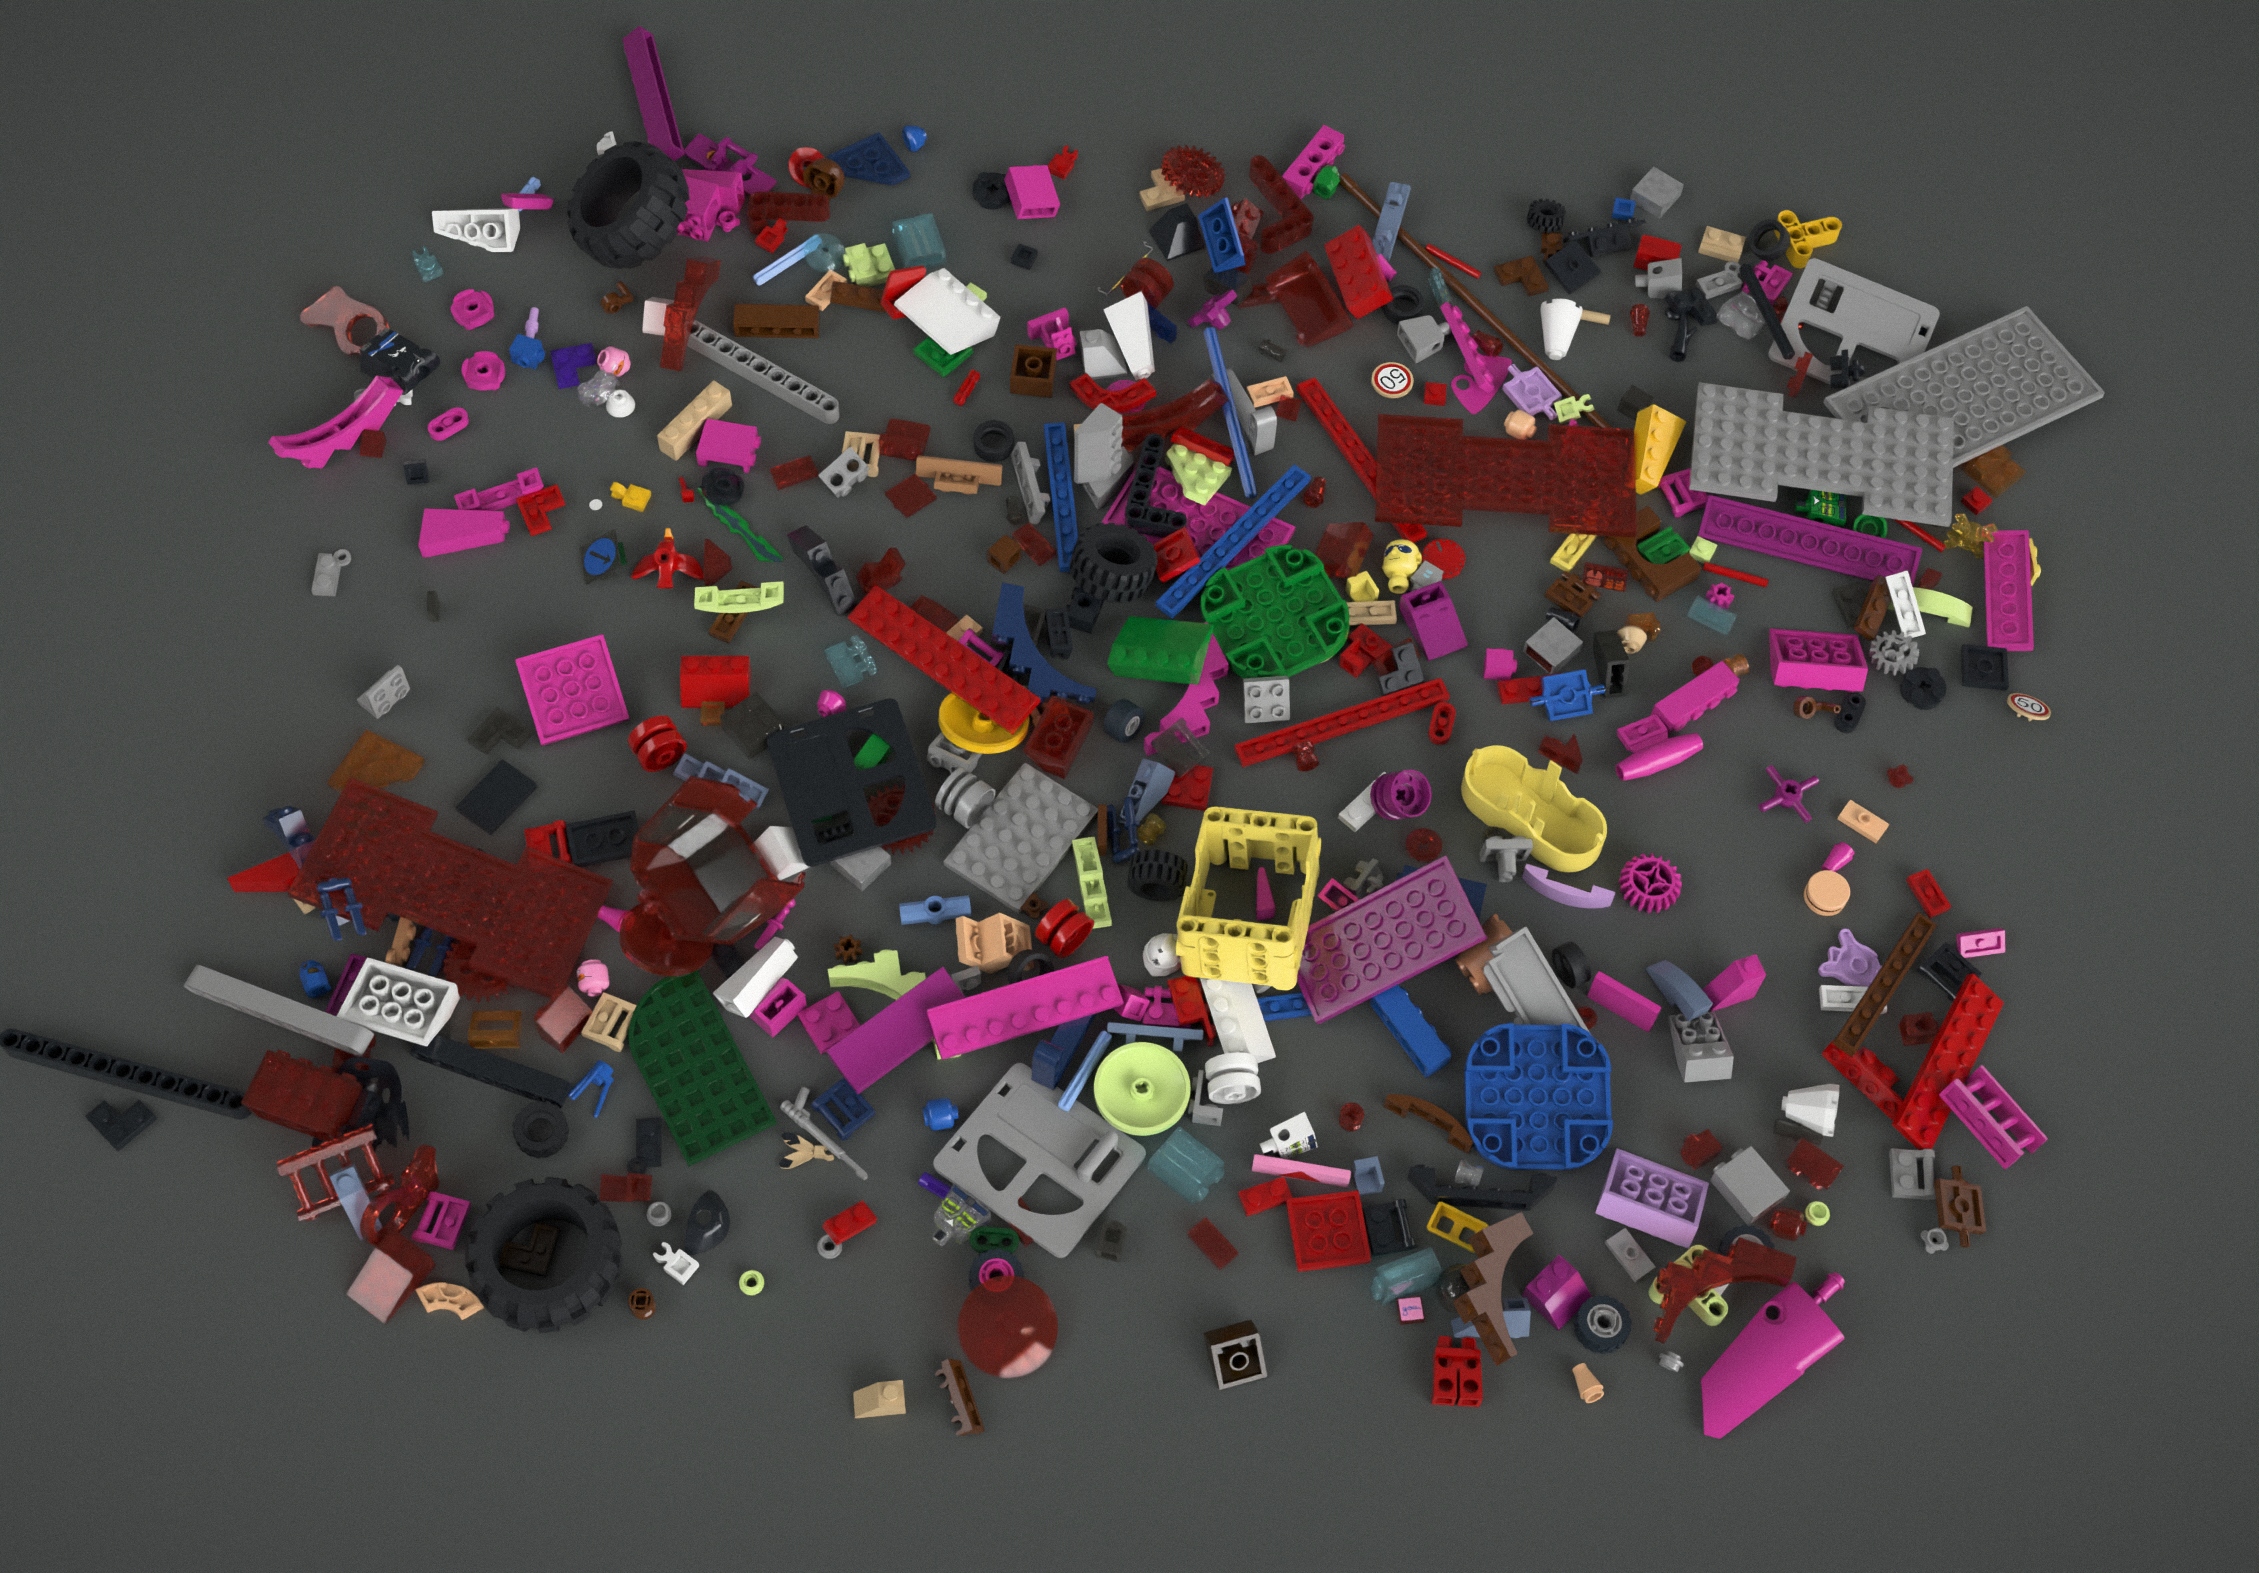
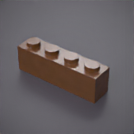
M735 304L733 320L735 337L819 339V306Z

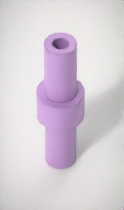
M535 307L531 308L529 320L526 321L525 325L526 336L533 339L539 326L537 322L539 309Z

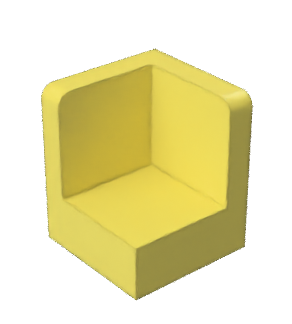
M1367 571L1347 579L1345 591L1352 602L1378 600L1379 589Z

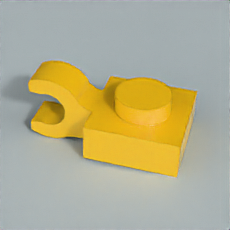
M613 482L610 488L613 491L611 497L621 499L623 506L640 512L644 511L651 497L650 490L632 484L626 489L620 483Z

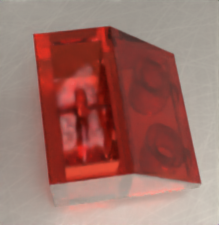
M564 984L561 989L554 991L551 1000L545 1007L542 1006L537 1010L533 1020L540 1038L563 1054L581 1034L592 1011L567 984Z

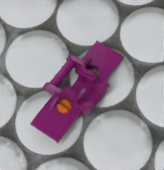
M699 133L684 149V155L704 167V170L739 172L742 175H750L751 179L743 181L744 192L759 202L777 184V180L753 166L758 158L757 154L754 152L750 153L738 146L729 137H725L717 144ZM727 149L745 160L738 159L735 163L726 157Z

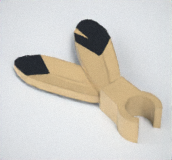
M786 1132L782 1134L785 1144L797 1150V1152L784 1157L779 1163L780 1168L791 1169L811 1160L813 1157L827 1161L834 1160L833 1154H825L828 1150L825 1146L815 1145L814 1148L810 1142L794 1133Z

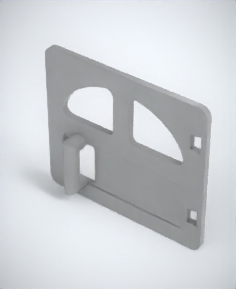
M1813 258L1807 262L1781 322L1795 351V356L1791 360H1785L1775 340L1770 347L1768 356L1774 362L1830 384V375L1842 374V370L1831 371L1830 365L1823 364L1809 352L1800 337L1798 323L1805 322L1841 337L1842 342L1836 356L1841 355V350L1848 349V357L1851 359L1855 347L1861 345L1893 358L1900 364L1925 352L1940 313L1932 305ZM1823 279L1826 282L1815 306L1810 305L1809 301L1818 280ZM1837 286L1843 288V293L1834 313L1827 312L1826 310ZM1921 327L1928 329L1925 337L1918 334ZM1850 376V386L1869 377H1859L1858 381H1853L1852 376Z
M1016 1063L934 1158L933 1167L940 1175L1055 1257L1064 1258L1071 1252L1143 1162L1146 1151L1141 1144L1113 1127L1105 1119L1077 1100H1075L1069 1111L1066 1112L1060 1109L1058 1101L1064 1091L1058 1087L1055 1090H1051L1032 1081V1069L1023 1063ZM1006 1084L1011 1090L1003 1097L998 1093ZM982 1135L992 1136L1026 1161V1164L1002 1191H997L991 1186L980 1167L977 1146ZM961 1138L965 1145L958 1152L952 1147ZM1094 1140H1099V1143L1090 1152V1154L1086 1157V1159L1082 1162V1164L1078 1167L1077 1170L1074 1167L1076 1162L1085 1153V1151L1089 1148V1146L1093 1143ZM1111 1150L1115 1151L1120 1155L1118 1160L1100 1182H1094L1091 1179L1093 1172ZM1045 1174L1081 1199L1083 1206L1066 1214L1045 1215L1020 1208L1018 1201L1038 1176Z

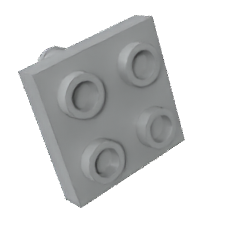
M1288 676L1243 679L1245 723L1290 720Z
M1499 836L1490 837L1489 840L1485 841L1479 853L1480 862H1498L1499 882H1511L1513 880L1512 875L1516 874V861H1526L1533 849L1532 839H1526L1524 836H1515L1512 839H1503Z

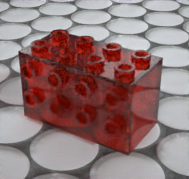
M267 1049L241 1103L257 1118L344 1148L345 1144H341L337 1140V1133L342 1125L348 1124L364 1085L357 1082V1078L351 1074L343 1072L342 1075L334 1073L335 1070L328 1066L321 1065L319 1068L313 1066V1062L308 1059L299 1057L296 1060L291 1058V1055L285 1051L278 1049L277 1052H273Z

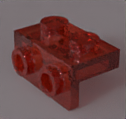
M1244 198L1239 203L1235 202L1231 206V211L1239 240L1247 245L1250 243L1264 212Z

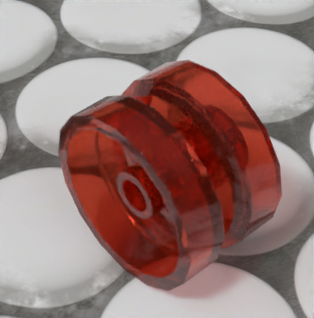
M1140 258L1131 268V271L1120 281V288L1126 298L1142 292L1147 301L1148 312L1155 311L1163 302V299L1173 290L1174 282L1170 273L1160 263L1150 258Z

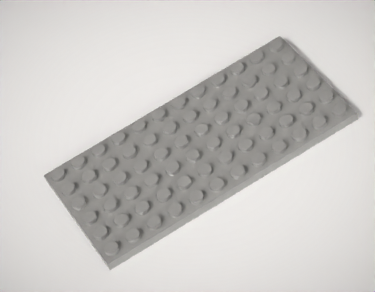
M2026 306L1825 397L1823 403L1836 419L1866 423V413L1869 406L1954 418V468L2103 398L2105 392L2029 307Z

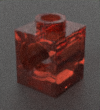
M1932 1012L1904 1015L1898 1024L1904 1046L1932 1043L1939 1031L1938 1023L1933 1019ZM1916 1026L1921 1027L1924 1032L1918 1030Z

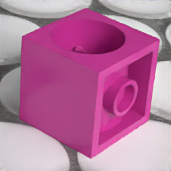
M685 176L689 187L690 200L685 202L688 211L684 222H680L676 229L677 235L708 242L716 225L715 220L722 213L718 184Z

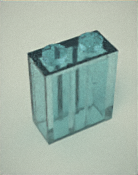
M932 213L892 222L893 236L905 268L922 265L928 268L946 263V250Z
M1180 1126L1151 1157L1147 1168L1149 1172L1192 1206L1197 1200L1202 1201L1209 1192L1208 1187L1213 1182L1215 1184L1218 1183L1225 1173L1223 1171L1224 1161Z
M1432 1247L1376 1268L1370 1289L1374 1299H1379L1381 1306L1436 1285L1442 1269Z

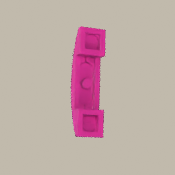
M538 468L518 473V479L478 493L474 488L454 495L458 510L495 511L516 504V498L538 491L544 487Z

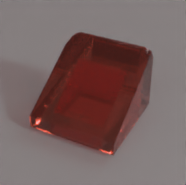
M364 429L361 437L360 455L382 458L387 441L384 432Z
M1930 568L1926 569L1918 588L1931 590L1937 586L1943 573Z

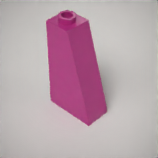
M681 169L684 176L718 184L722 211H731L736 215L739 214L745 201L742 173Z
M424 509L418 546L422 557H432L504 542L505 533H509L510 529L509 520H506L504 511Z

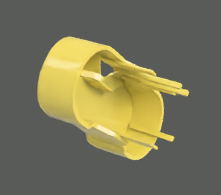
M1496 745L1474 749L1473 755L1467 762L1461 785L1463 800L1474 815L1488 826L1504 828L1514 836H1524L1526 839H1532L1533 849L1530 853L1533 858L1554 870L1577 872L1588 868L1597 860L1607 835L1605 818L1592 803L1585 798H1576L1569 792L1565 784L1559 780L1562 767L1550 760L1547 771L1545 769L1533 768L1528 765L1527 758L1505 746Z

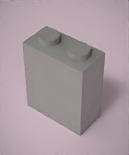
M1752 1146L1745 1151L1742 1148L1736 1151L1731 1156L1732 1160L1727 1164L1724 1161L1718 1164L1713 1169L1714 1174L1710 1179V1182L1748 1226L1782 1202L1790 1192Z

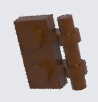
M1565 570L1561 578L1566 582L1557 578L1547 589L1544 597L1565 611L1577 613L1581 620L1593 606L1594 601L1589 598L1597 602L1602 594L1597 592L1596 588L1591 584L1587 585L1579 580L1580 577L1576 574H1570ZM1573 587H1576L1577 589H1579L1580 591H1582V593H1580L1579 591H1577V590L1574 589Z

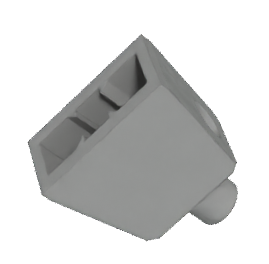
M1682 259L1649 263L1648 274L1635 275V287H1648V297L1664 299L1667 293L1682 291Z
M1427 315L1400 321L1397 336L1416 364L1441 350L1444 336L1450 334L1451 331L1447 322L1437 325L1433 317Z

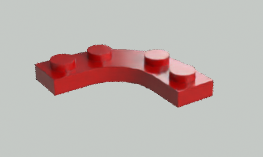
M1087 373L1069 382L1070 389L1086 406L1094 410L1100 403H1103L1117 413L1128 412L1157 396L1156 390L1145 378L1119 391L1102 389Z

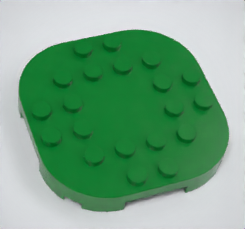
M1292 545L1272 546L1265 549V554L1228 571L1226 567L1220 569L1208 580L1201 596V611L1204 623L1207 622L1214 625L1212 633L1229 667L1244 679L1293 676L1334 656L1343 647L1349 634V609L1345 599H1341L1325 572L1324 564L1309 550L1292 548Z

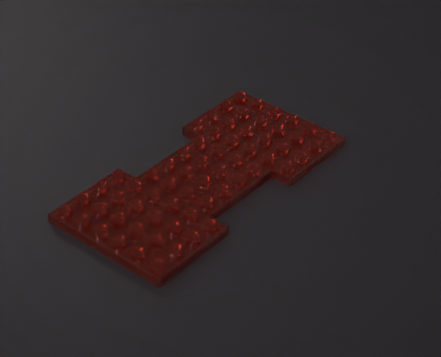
M1378 414L1375 522L1462 527L1463 510L1548 515V532L1636 538L1634 429L1548 424L1547 441L1463 436V419Z
M350 777L288 891V897L323 910L320 899L321 893L317 891V885L331 878L348 877L352 881L350 887L354 890L353 893H355L357 903L361 902L363 905L360 913L365 927L379 932L388 912L477 946L468 967L558 1002L598 918L599 911L612 888L614 880L527 846L517 865L431 832L430 830L438 817V811ZM344 889L327 892L333 908H338L339 913L337 916L352 921L350 912H345L344 907L348 905Z

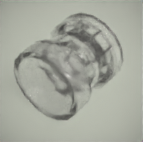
M1461 1159L1453 1182L1459 1184L1466 1183L1477 1188L1484 1166L1478 1164L1472 1166L1467 1160Z

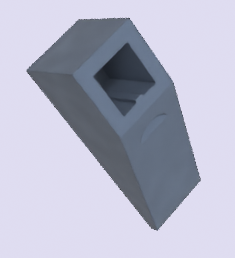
M1142 759L1127 796L1131 797L1133 801L1135 821L1140 822L1167 794L1176 773L1175 771L1157 762ZM1123 806L1117 821L1122 824H1127L1125 806Z
M1527 1297L1501 1298L1503 1316L1509 1336L1511 1338L1529 1337L1531 1310ZM1461 1317L1451 1320L1454 1337H1480L1472 1321L1464 1324Z

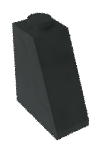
M1616 630L1594 632L1593 654L1600 683L1605 687L1602 688L1605 689L1603 696L1604 698L1626 696L1630 659Z

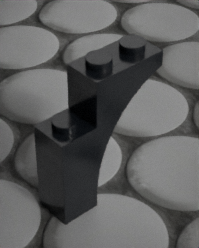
M806 525L787 534L794 554L806 564L815 576L831 603L834 612L839 616L856 607L857 603L845 571L833 560L827 542Z

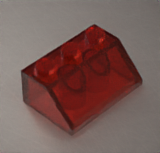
M1051 696L1023 752L1045 772L1065 779L1093 726V712Z

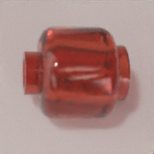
M1782 1206L1778 1211L1774 1210L1769 1229L1773 1230L1775 1237L1795 1242L1799 1235H1805L1808 1222L1803 1221L1804 1215L1801 1211Z

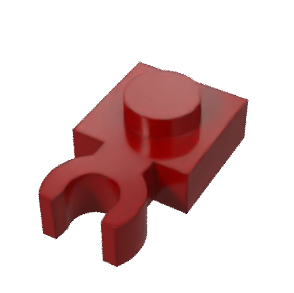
M1068 145L1063 147L1062 155L1056 153L1048 164L1050 174L1063 180L1073 169L1074 161L1078 157L1077 149L1073 153H1068Z

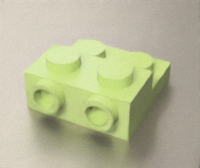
M865 243L845 248V254L842 255L845 267L849 266L850 268L848 273L851 282H855L859 286L871 287L886 283L889 273L895 270L885 243L866 248Z

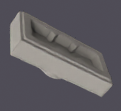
M1626 1228L1606 1240L1605 1245L1635 1283L1656 1268Z

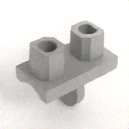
M1374 858L1369 863L1360 860L1355 868L1356 875L1359 877L1357 879L1347 877L1343 883L1344 888L1358 899H1362L1384 888L1382 883L1384 877L1378 867L1379 861Z

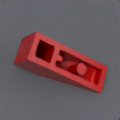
M289 852L227 878L234 892H288L290 890H297L307 884L304 875Z

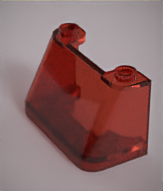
M1307 250L1265 277L1268 285H1266L1268 292L1271 296H1277L1295 325L1298 333L1295 337L1301 346L1305 345L1309 348L1355 327L1321 268Z

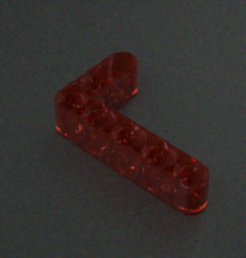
M1261 155L1254 156L1250 161L1249 177L1283 218L1264 228L1261 233V251L1266 254H1273L1311 235L1314 216L1268 159Z

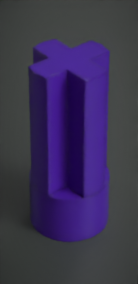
M924 1172L919 1179L918 1185L943 1200L949 1199L954 1193L952 1187L927 1172Z

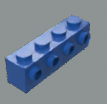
M1397 984L1371 998L1370 1006L1425 1078L1449 1064L1451 1058L1449 1046L1445 1042H1441L1434 1026L1425 1021L1421 1009L1417 1005L1412 1004L1407 991L1403 987H1399Z

